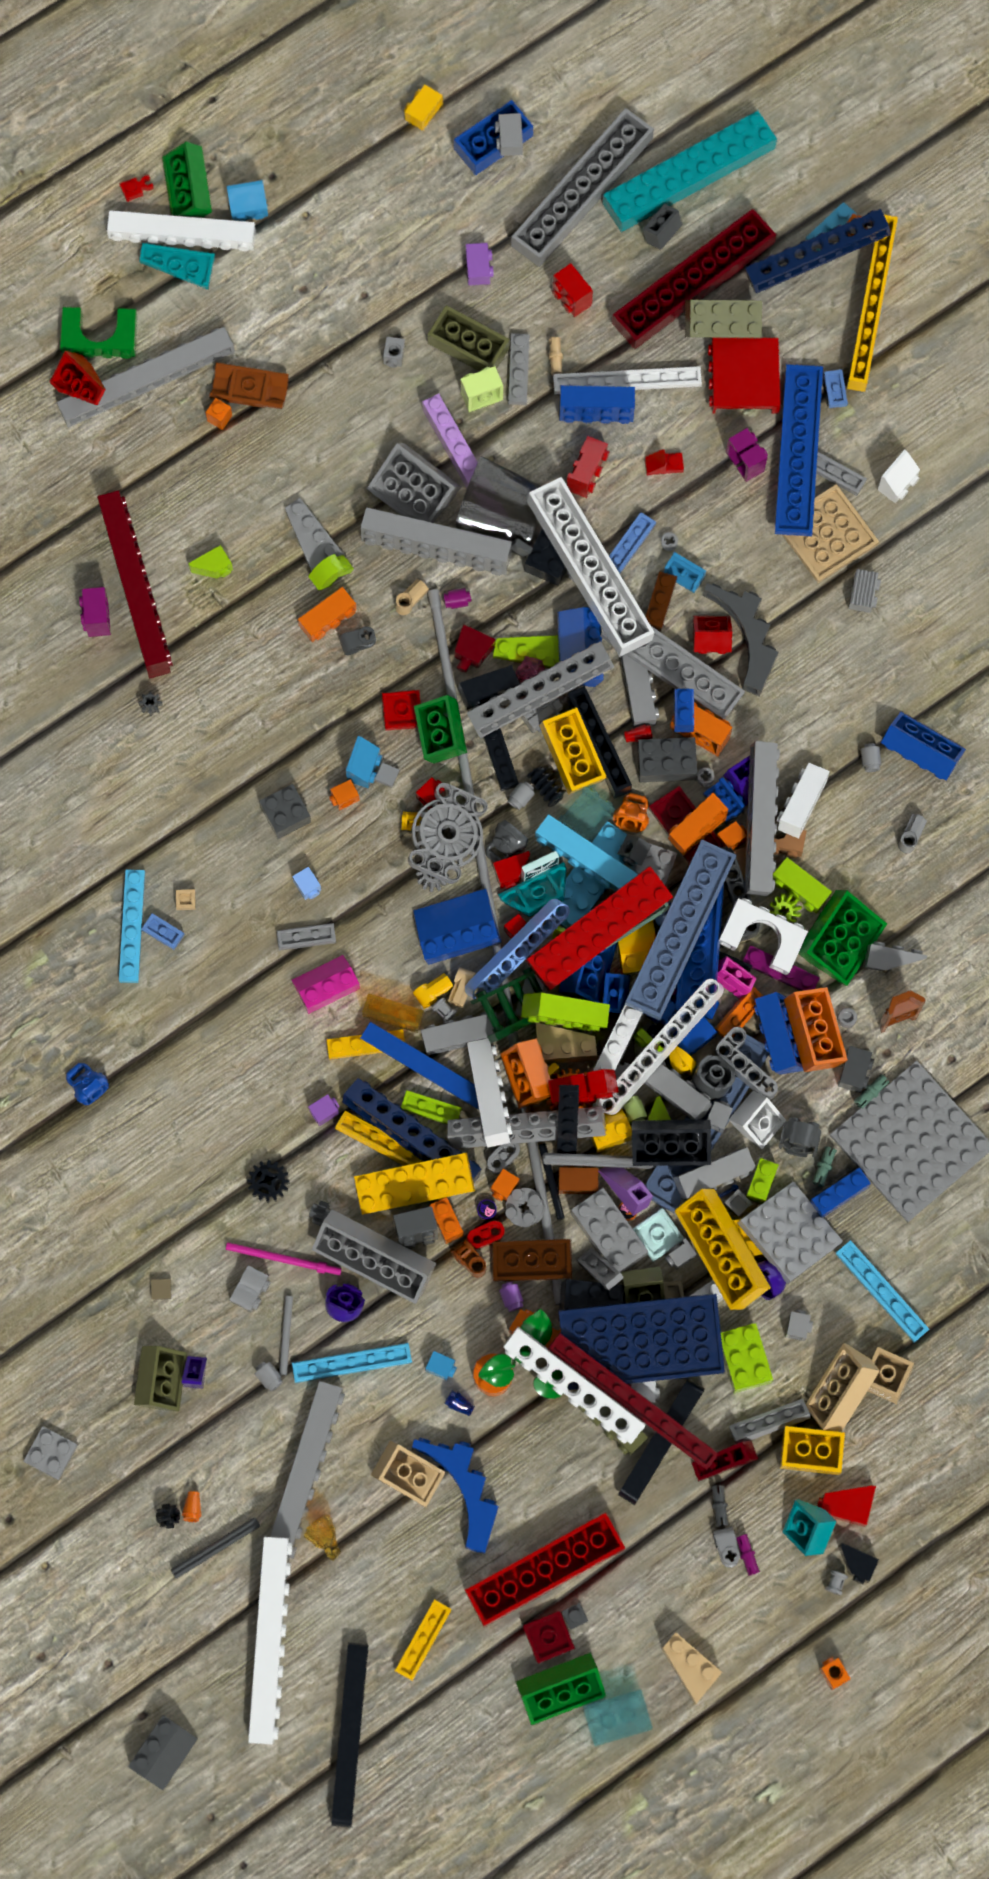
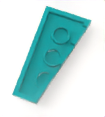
M143 243L139 260L144 265L209 290L215 254Z

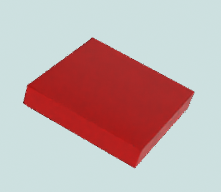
M420 690L382 693L385 731L418 728L414 706L421 704Z

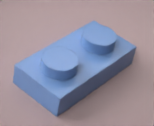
M825 371L823 375L829 408L846 407L848 401L843 371Z
M153 913L142 927L143 932L172 950L176 949L185 935L182 931Z

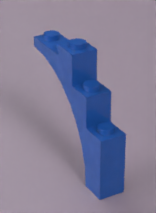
M424 1438L414 1439L412 1449L438 1462L459 1486L466 1502L469 1517L466 1549L485 1554L499 1506L495 1505V1501L484 1499V1502L480 1501L486 1477L483 1476L482 1472L472 1470L471 1473L468 1472L474 1448H470L471 1444L460 1441L459 1444L454 1443L453 1450H449L450 1446L441 1443L435 1446L430 1444V1440Z

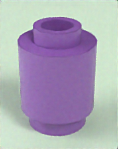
M513 1281L503 1284L499 1292L505 1308H508L509 1312L523 1308L522 1303L524 1301L518 1284H513Z

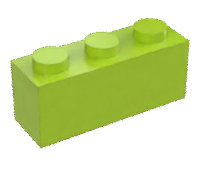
M788 857L773 873L775 886L779 889H785L788 895L792 894L793 900L799 899L803 903V907L809 912L813 911L817 914L831 897V890Z

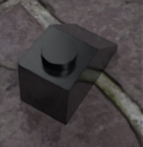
M841 1543L839 1551L849 1575L853 1577L852 1580L862 1585L864 1582L869 1583L879 1559Z

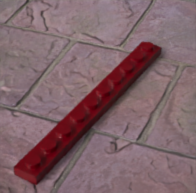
M561 1333L557 1335L547 1348L706 1470L719 1455L718 1452Z

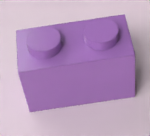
M488 243L466 244L468 286L490 284V277H494L493 266H489V261L492 260V249H488Z

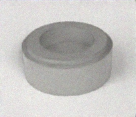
M843 1008L838 1014V1023L844 1028L854 1026L857 1021L856 1012L851 1008Z

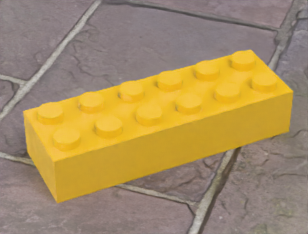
M701 1189L675 1210L730 1310H743L771 1288L715 1189Z

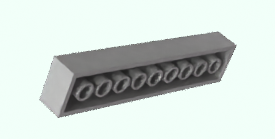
M625 108L512 235L511 247L540 268L600 200L603 194L607 192L653 140L654 128Z

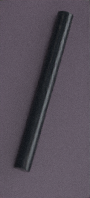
M546 1144L538 1145L541 1158L544 1153H548ZM543 1164L557 1220L565 1219L552 1165Z

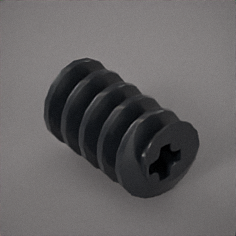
M548 765L540 766L531 771L527 778H531L530 782L536 784L535 789L540 790V796H545L543 800L549 802L548 807H552L563 799L566 790L559 791L562 784H554L557 777L550 778L553 774L552 771L546 773V770L549 768Z

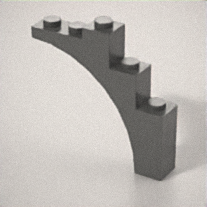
M707 583L703 596L727 611L743 634L748 653V671L743 690L760 697L779 653L774 647L763 645L770 625L763 619H755L762 598L754 592L748 593L744 591L742 597H739L733 591L727 592L719 585Z

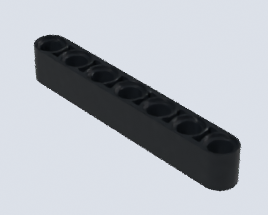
M688 1378L667 1414L683 1426L705 1388ZM655 1432L622 1486L618 1496L635 1506L672 1443Z

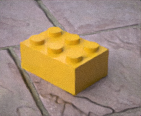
M785 1426L783 1429L780 1469L840 1475L842 1473L845 1433Z

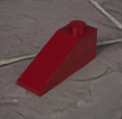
M743 1441L718 1451L719 1455L707 1470L696 1461L692 1462V1466L699 1482L758 1459L752 1441Z

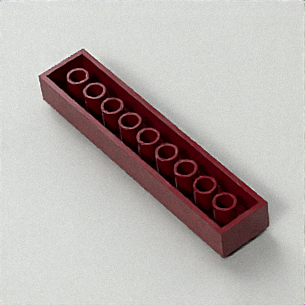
M752 208L612 314V325L636 350L685 312V300L703 299L774 245L776 233Z
M119 490L97 496L149 679L171 673L170 666H173L125 496H120Z

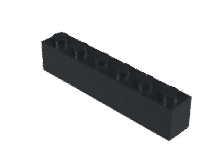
M583 686L567 694L568 704L571 710L575 708L579 710L607 778H605V781L613 798L615 799L631 792V781L586 687Z

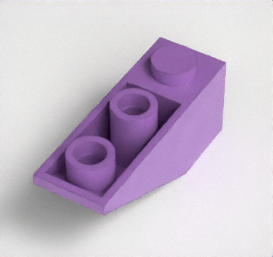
M603 1167L598 1170L633 1216L649 1206L653 1195L642 1181L627 1170L619 1167Z

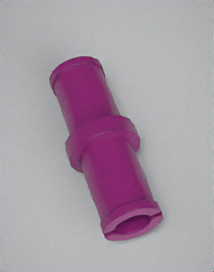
M748 1534L736 1537L741 1552L740 1559L744 1561L747 1575L759 1573L760 1570L754 1556L756 1553L755 1550H752Z

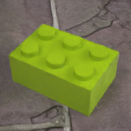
M754 1323L722 1332L723 1358L733 1393L772 1383L773 1377L757 1324Z

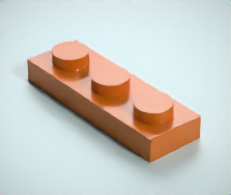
M753 986L750 993L742 996L714 1029L724 1038L732 1028H743L755 1014V999L763 995Z

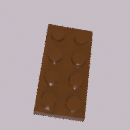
M571 1239L493 1242L494 1282L572 1279Z

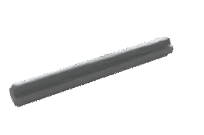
M256 1518L250 1519L172 1568V1574L175 1578L181 1577L259 1528V1522Z

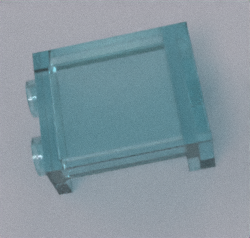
M585 787L582 794L568 811L558 818V821L589 842H592L606 822H609L613 817L615 809L610 801L601 799L597 791Z

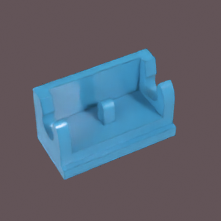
M674 552L665 566L664 573L677 576V584L695 593L705 578L706 570Z

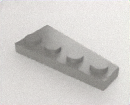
M301 498L285 507L286 514L311 572L322 560L330 555H343L342 551Z

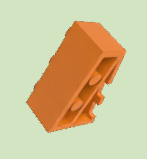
M712 793L693 812L687 814L679 825L676 824L669 830L668 840L684 856L726 820L728 808Z

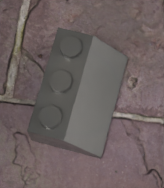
M162 1715L128 1767L164 1791L198 1738Z

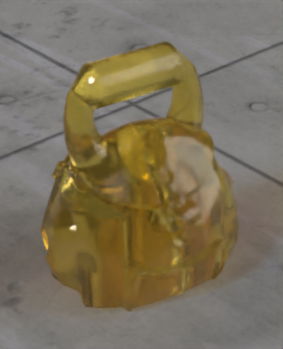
M325 1513L306 1528L304 1538L312 1542L316 1548H323L327 1557L334 1561L341 1554V1551L335 1539L336 1528L333 1525V1519Z

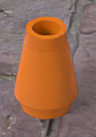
M188 1492L182 1512L184 1521L199 1522V1517L202 1516L199 1492Z

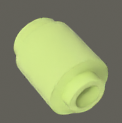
M632 1096L623 1106L629 1124H632V1121L645 1120L647 1118L642 1100L638 1096Z

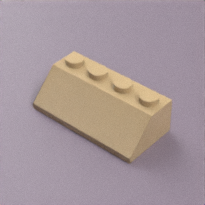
M845 1343L842 1344L806 1403L809 1413L822 1430L843 1431L880 1372L870 1358Z

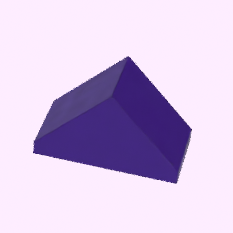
M187 1356L182 1377L184 1387L204 1389L207 1358Z

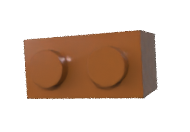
M571 1165L559 1167V1194L593 1195L598 1192V1168H594V1166L575 1168V1166Z

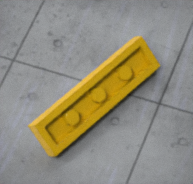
M403 1029L387 1031L405 1042ZM362 1035L327 1039L329 1060L383 1052L360 1039Z
M434 1599L395 1672L413 1681L452 1611L451 1608Z

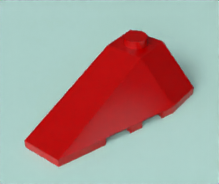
M68 351L64 352L49 382L58 392L94 405L99 404L106 390L92 364L83 355Z

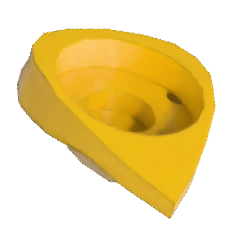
M677 1046L669 1054L670 1065L679 1074L686 1073L691 1075L693 1073L696 1062L686 1051Z

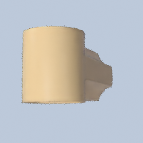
M416 579L403 593L396 597L395 609L398 614L408 615L416 603L429 591V588L423 581ZM401 602H406V603H408V605H407V606H402V605H400V603H401Z
M459 967L448 1003L456 1007H464L468 997L465 992V986L477 973Z

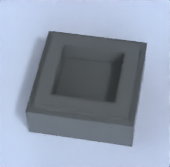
M520 539L512 541V550L520 556L525 557L531 553L533 548Z

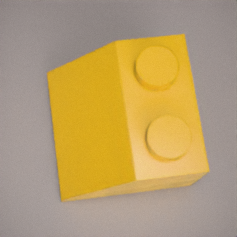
M622 1108L614 1115L604 1113L606 1136L591 1137L597 1153L632 1140V1129Z

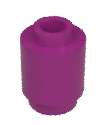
M466 588L449 590L448 593H444L446 608L469 606L468 602H472L470 591H466Z

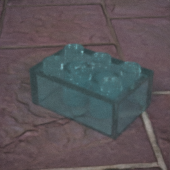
M641 1689L582 1707L593 1747L653 1730Z

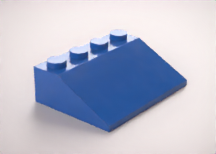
M487 889L413 910L422 952L428 965L502 943Z

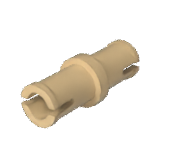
M559 337L549 338L550 354L548 357L551 360L552 376L553 374H563L561 361L563 354L561 353V338Z

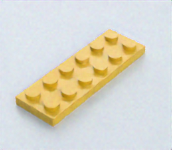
M467 1153L354 1176L362 1215L475 1191Z

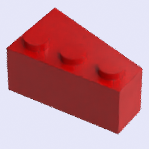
M587 436L579 452L580 455L573 464L572 473H569L567 476V487L570 492L587 498L589 493H593L596 486L594 481L596 477H600L603 470L601 465L603 461H607L610 454L608 443Z

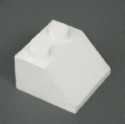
M906 450L899 455L882 475L878 491L894 503L899 499L902 500L907 495V489L910 485L914 486L920 479L918 477L920 469Z
M752 1091L730 1117L729 1121L741 1134L760 1149H763L785 1123L786 1119L766 1096Z

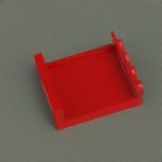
M712 338V344H708V356H712V361L708 363V372L712 373V379H709V390H712V396H709V407H712L713 413L716 412V409H771V413H779V338Z

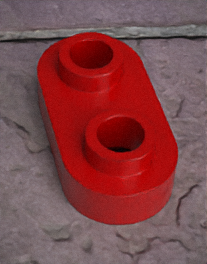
M491 1221L471 1230L468 1233L467 1241L474 1249H481L501 1240L505 1233L504 1226L499 1221ZM492 1229H497L499 1233L493 1235L491 1231ZM476 1236L481 1239L478 1243L473 1241V1238Z

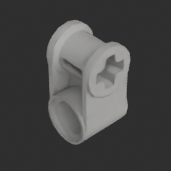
M733 1527L714 1531L713 1538L722 1564L728 1568L736 1566L740 1553ZM728 1553L731 1556L735 1555L733 1562H730V1559H726Z

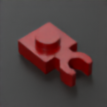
M149 175L143 176L140 181H137L135 177L119 184L126 202L144 196L143 190L151 191L154 189L153 183L145 184L147 181H150Z

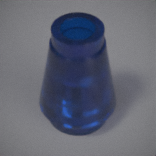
M453 1390L444 1402L448 1406L447 1408L470 1416L475 1408L460 1392Z

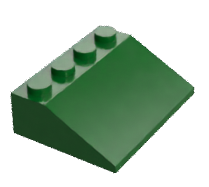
M835 890L807 933L798 954L816 968L843 985L848 986L865 960L868 945L874 944V941H877L887 923L848 890Z

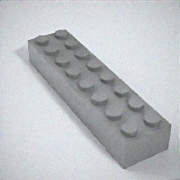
M367 507L361 524V539L367 545H380L387 550L397 549L404 554H418V556L425 559L429 557L435 558L439 562H451L459 567H473L476 571L485 570L497 576L507 574L512 551L511 541Z

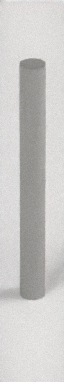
M285 1296L280 1375H287L293 1296Z

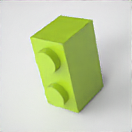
M760 1158L746 1196L749 1200L760 1204L766 1201L779 1164Z

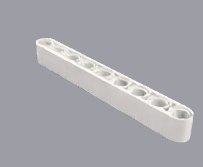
M707 979L617 1079L618 1091L622 1086H625V1093L621 1096L619 1093H614L613 1098L599 1100L598 1106L603 1107L604 1113L614 1115L619 1112L722 996L724 988L721 983L714 979ZM716 984V991L714 993H710V986ZM699 999H703V1006L697 1008V1001ZM690 1013V1020L684 1023V1016ZM677 1028V1035L671 1037V1030ZM663 1042L665 1047L661 1052H658L657 1047ZM651 1057V1064L649 1066H645L644 1062L646 1058ZM638 1072V1079L633 1081L632 1074ZM608 1101L613 1102V1106L610 1110L606 1109V1104Z

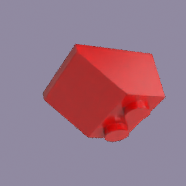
M693 616L694 652L700 654L708 652L726 654L727 652H732L733 632L730 616Z

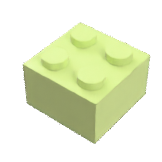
M495 366L491 368L485 367L480 372L475 374L469 373L461 378V395L468 412L503 400V384Z

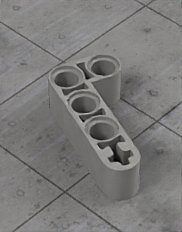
M741 1027L732 1028L718 1043L715 1056H724L733 1065L737 1060L742 1061L744 1067L737 1068L734 1065L735 1075L753 1091L766 1096L769 1100L773 1099L777 1093V1083L739 1051L745 1042L746 1032ZM739 1034L742 1040L735 1041L732 1039V1035ZM726 1048L729 1050V1054L722 1055L719 1049ZM750 1073H755L758 1075L759 1079L756 1081L750 1080L748 1075ZM765 1087H766V1088L771 1087L772 1090H771V1091H768V1092H765Z

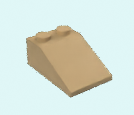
M389 1441L370 1476L427 1507L446 1472L401 1445Z

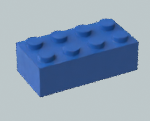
M512 100L454 139V150L475 176L504 157L501 156L500 149H497L496 138H500L495 128V122L499 121V114L521 113L522 142L524 143L533 137L534 126Z
M561 386L560 421L566 423H573L574 421L592 423L596 421L604 424L611 422L628 424L634 420L635 387Z

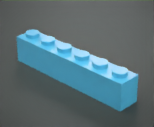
M549 814L535 832L536 841L544 847L547 845L553 849L552 852L556 851L559 857L563 856L568 859L570 865L575 868L580 867L584 870L585 875L599 880V883L606 889L611 888L616 892L638 875Z

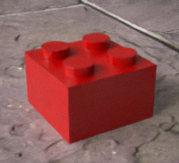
M572 263L553 275L552 293L557 300H561L568 314L571 313L575 318L592 306L593 289Z

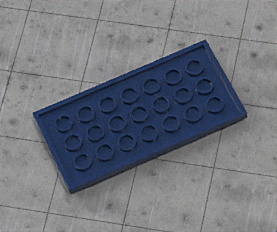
M716 1293L558 1311L561 1334L627 1384L725 1373ZM570 1382L567 1386L569 1390L579 1389V1385L576 1382Z

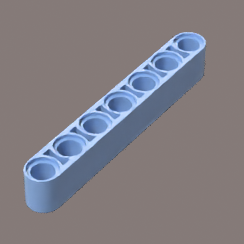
M551 899L466 984V994L476 999L474 992L477 988H479L477 993L484 990L489 992L497 988L568 917L570 913L569 907L558 899Z

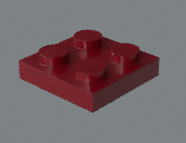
M560 1611L523 1625L537 1664L575 1649Z

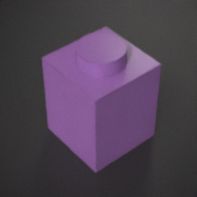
M327 1094L308 1106V1109L318 1126H321L339 1114L338 1108L340 1106L334 1097L331 1099Z

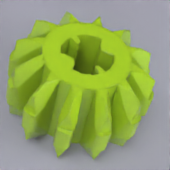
M783 893L781 898L776 896L774 898L775 902L770 903V906L774 909H771L769 913L775 914V916L777 914L787 918V922L796 923V917L801 916L798 910H801L802 906H796L799 899L793 901L792 894L787 898L785 893ZM786 906V909L789 908V912H783L782 908Z

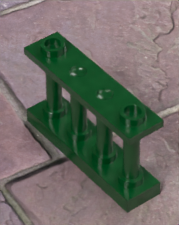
M531 967L523 970V975L489 992L484 990L475 994L476 999L470 1001L471 1004L481 1002L493 1027V1033L487 1036L490 1043L498 1041L532 1023L528 1022V1018L519 1020L515 1016L503 991L512 986L522 1006L524 992L519 982L528 978L534 992L543 993ZM494 994H497L509 1019V1025L506 1027L500 1025L487 999Z

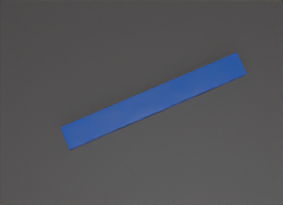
M370 1022L360 1039L479 1110L475 1084L374 1023Z

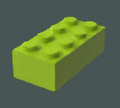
M547 993L524 994L521 1017L528 1018V1022L532 1023L545 1022V1025H562V1028H579V1031L585 1032L600 1031V1028H607L610 1004Z

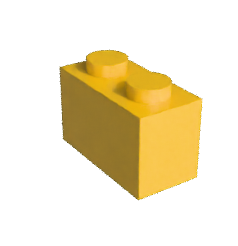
M424 85L422 89L416 91L414 100L405 106V120L423 131L443 105V95Z

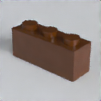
M660 571L646 613V619L653 628L662 632L675 590L677 576Z

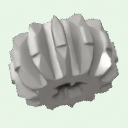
M432 862L430 869L436 872L439 870V865ZM423 872L416 873V877L420 878L418 884H423L424 890L429 886L430 892H433V887L440 891V885L446 886L447 884L437 878L432 879V876L429 878V875Z

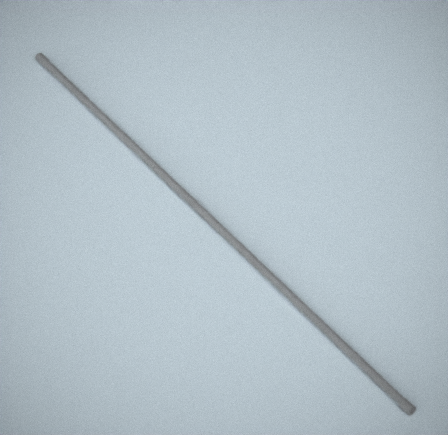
M433 589L428 591V597L433 614L447 695L457 700L439 590ZM466 753L458 756L464 791L474 795ZM475 803L473 807L475 811H477V806ZM476 841V844L474 846L475 851L478 847V841ZM482 841L481 848L476 855L482 889H487L498 927ZM501 943L492 946L494 956L502 949ZM506 978L499 986L507 983L508 978ZM508 987L503 991L513 1010L510 989ZM504 1011L506 1026H508L509 1019ZM517 1031L508 1035L510 1047L519 1043ZM531 1106L521 1108L522 1113H532ZM528 1142L535 1188L545 1204V1212L541 1219L544 1239L555 1240L537 1142ZM552 1280L555 1305H560L562 1280Z

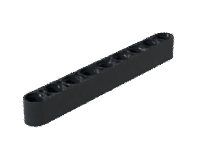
M348 1642L331 1826L352 1828L369 1644Z

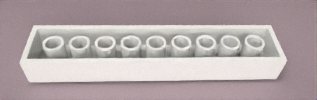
M562 477L529 492L528 505L618 656L620 657L652 641L655 633Z

